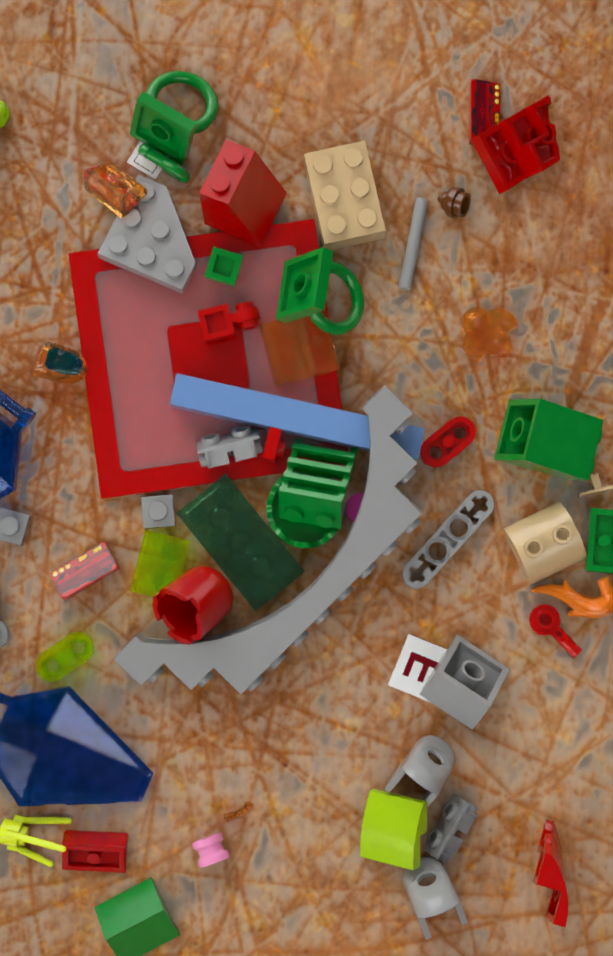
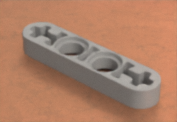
M482 490L471 493L406 564L402 572V578L408 587L419 589L427 585L485 521L494 509V501L489 493ZM483 497L487 501L484 505L487 511L479 510L472 517L478 520L473 525L470 518L460 513V511L464 508L468 513L475 505L471 500L473 498L479 500ZM461 519L467 524V532L464 536L456 537L452 535L449 528L453 520ZM439 542L446 547V556L442 560H434L430 557L428 551L431 544ZM422 554L426 561L436 566V568L432 572L428 566L422 573L423 578H425L424 581L416 580L413 583L409 580L411 573L408 570L411 567L414 569L420 567L423 561L418 560V557Z

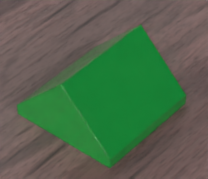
M152 877L94 907L105 940L116 956H141L180 936V932Z

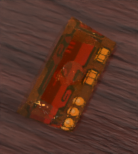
M109 159L84 170V187L86 191L120 218L125 217L147 194V189Z

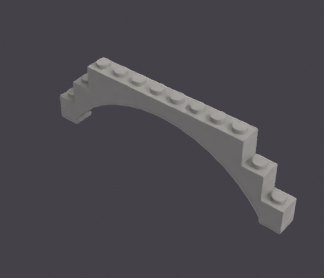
M385 385L362 407L368 414L370 431V456L366 486L357 516L333 560L317 579L291 602L269 616L245 627L219 635L203 637L201 640H197L190 645L179 643L176 640L145 638L138 632L117 653L114 660L141 686L147 680L153 683L164 672L165 669L162 665L165 664L190 690L197 684L203 687L213 677L214 673L211 670L214 668L240 694L246 689L250 692L253 691L264 679L261 674L269 666L275 669L286 657L283 652L291 644L297 647L309 634L306 629L314 621L320 624L331 612L328 607L336 599L340 602L343 601L354 589L351 584L359 576L365 579L376 567L373 562L381 554L385 557L388 556L399 544L396 539L404 531L410 534L420 524L421 520L418 517L422 514L421 510L396 486L399 481L404 485L417 472L413 468L417 462L390 436L394 431L398 435L401 434L411 424L412 421L408 417L412 414V411Z

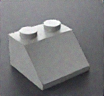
M456 635L432 671L419 695L473 730L491 707L510 669L459 635Z

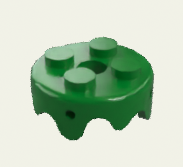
M294 471V472H293V473H298V474H303V475H309V476H315V477H320V478H326V479L334 480L333 478L327 477V476L315 475V474L304 473V472H299V471ZM283 476L280 477L273 485L266 504L268 522L276 536L284 543L302 549L317 548L334 538L340 529L323 528L318 525L291 522L279 518L278 490L282 485Z

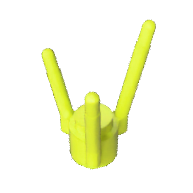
M15 815L13 820L5 818L0 827V844L7 845L8 850L19 852L39 863L52 867L54 863L51 860L23 846L26 843L60 852H65L66 847L28 836L29 827L24 825L70 824L72 819L70 817H24L20 815Z

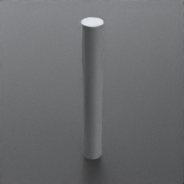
M417 197L415 200L399 283V289L411 290L428 200L425 198Z

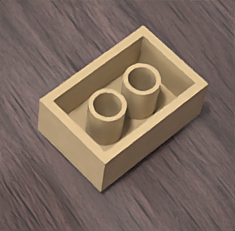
M365 140L305 153L304 166L323 247L335 250L384 239L386 229Z

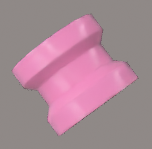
M222 832L192 843L193 849L198 851L200 857L198 860L200 868L230 857L228 850L224 849L222 845L224 839Z

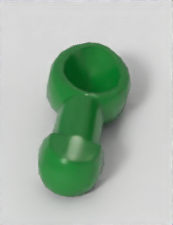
M146 143L139 147L138 153L161 167L167 174L185 184L189 182L190 174L183 166Z

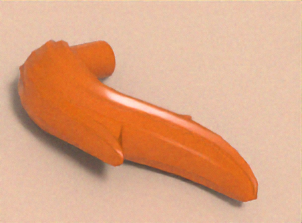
M609 577L597 580L601 593L599 597H588L578 593L570 586L567 579H565L563 585L542 584L535 586L531 590V592L548 594L564 601L571 608L567 616L600 618L608 616L613 612V588Z

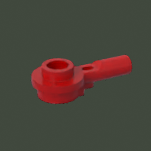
M547 604L535 607L529 616V624L532 630L538 635H551L574 659L582 649L560 627L561 619L557 609Z

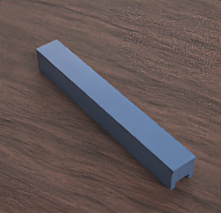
M176 373L170 399V405L174 409L268 430L269 427L281 429L282 433L349 448L356 447L358 450L370 452V431L367 415ZM409 425L399 435L394 431L390 436L415 460H418L425 428Z

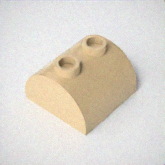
M560 502L502 529L529 586L587 557L580 534L569 513Z

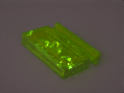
M145 530L130 591L154 597L165 585L183 573L190 541Z

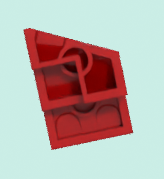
M549 95L471 138L499 194L560 161L559 147L556 143L555 124H551L549 119L548 106L552 104Z
M546 819L538 848L541 849V854L533 882L536 885L553 889L545 917L552 924L566 928L568 896L562 850L554 821Z

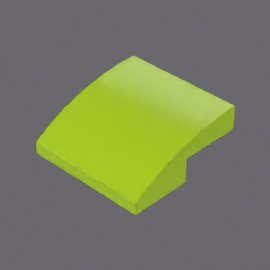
M377 789L370 790L362 822L360 857L409 870L419 868L420 836L427 832V801Z

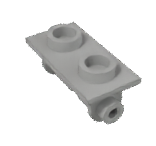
M241 426L233 429L230 434L220 436L214 433L203 436L201 441L195 442L197 453H204L198 455L201 467L208 466V469L229 464L227 452L230 451L234 452L236 462L257 457V453L263 452L260 440L253 441L260 439L257 427Z
M453 794L451 800L444 805L442 816L437 825L427 835L423 850L446 864L449 859L453 860L463 842L461 838L455 836V833L458 829L467 835L478 816L475 814L478 808Z

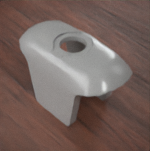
M427 735L421 737L394 771L384 789L390 793L406 773L416 783L428 790L422 799L427 801L428 808L439 795L455 764L454 750L446 741L437 736ZM428 753L436 755L441 760L442 765L434 763L429 758Z
M424 856L420 858L419 868L415 870L404 868L403 883L426 940L432 938L425 918L442 914L454 907L461 925L468 923L460 899L442 861L433 856ZM425 877H436L435 882L429 886L419 885V882Z

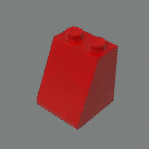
M227 139L225 140L199 192L204 224L259 247L262 246L287 192L256 151Z

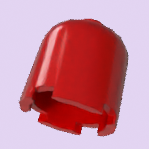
M199 565L188 569L165 585L153 597L152 607L156 620L162 619L170 629L167 634L179 643L190 645L197 640H201L225 618L232 609L234 596L232 587L221 572L213 567Z

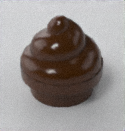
M453 187L447 192H443L437 198L441 208L450 218L464 217L469 211L471 196L463 188Z

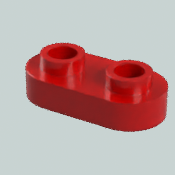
M463 416L450 419L423 442L420 449L422 462L434 469L445 466L473 442L476 436L475 425L470 419ZM462 428L465 431V437L462 439L456 438L454 430ZM438 448L441 451V456L437 459L432 458L429 453L430 449Z

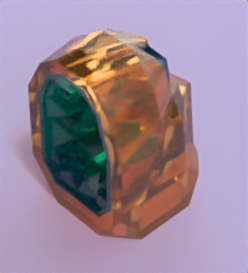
M44 341L38 353L32 374L58 383H77L84 380L87 366L84 358L76 350Z

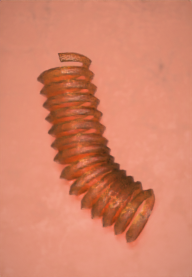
M246 801L239 810H235L233 813H224V819L229 822L233 821V819L235 820V818L237 820V817L238 819L242 818L244 814L247 815L246 812H251L250 810H252L254 804Z

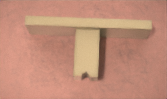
M598 473L595 475L591 474L590 480L593 490L578 493V498L613 490V485L602 487Z

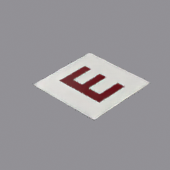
M408 634L388 685L428 701L419 694L447 649Z

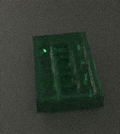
M226 473L177 512V515L255 611L305 572Z

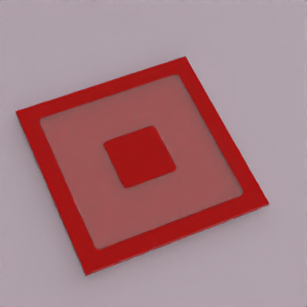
M315 219L273 224L261 247L225 232L187 236L186 239L194 257L196 269L183 294L100 259L97 254L99 249L68 253L101 499L283 474L287 469V461L291 456L293 442L295 443L296 437L303 438L302 444L349 452L348 447L282 433L281 438L287 439L283 457L277 456L275 464L263 461L262 456L269 430L257 427L260 439L253 441L260 440L263 452L257 453V457L236 462L234 452L230 451L227 452L229 464L208 469V466L201 467L198 455L204 453H197L195 442L201 441L203 436L217 433L222 436L232 433V430L237 427L250 425L178 410L170 405L176 373L342 410L332 334L318 328L309 316L288 323L276 320L284 261L319 249ZM213 247L244 256L235 287L205 279L204 275ZM326 300L325 310L321 311V313L329 320ZM253 301L254 306L258 307L261 318L258 321V328L241 331L240 326L233 325L236 336L205 343L197 311L228 303L231 314L236 311L235 306L237 304ZM298 456L299 459H305L333 465H344L339 463L327 462Z

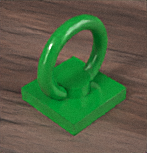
M185 71L164 73L155 78L150 83L147 91H143L137 98L129 134L183 165L189 156L194 135L210 127L217 116L218 99L216 93L208 82L193 73ZM182 83L190 85L203 95L206 102L205 113L200 119L193 121L157 100L159 92L170 84Z
M324 247L284 261L276 320L288 323L309 316L312 322L326 333L333 335L346 334L358 325L363 314L364 296L361 285L351 270L341 263L332 261L333 251ZM330 274L340 277L347 285L351 294V311L349 316L342 322L330 321L321 313V311L325 310Z

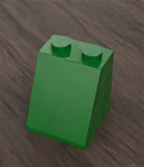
M543 399L509 400L494 460L569 480L589 481L595 467L594 458L597 445L602 438L604 420Z

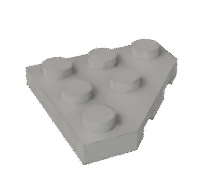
M138 175L134 182L135 188H140V191H144L145 194L140 197L139 193L134 192V189L130 190L136 195L138 203L128 214L120 209L97 253L98 257L183 294L196 269L191 249L167 186Z

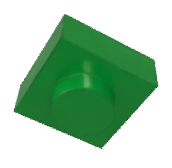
M213 247L204 275L205 279L235 287L244 256Z

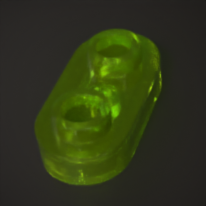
M84 632L70 633L38 657L36 661L37 674L48 682H56L63 679L93 656L95 651L93 639ZM79 641L85 646L81 654L75 653L73 649L74 644ZM51 660L58 662L59 667L55 672L48 670L47 665Z

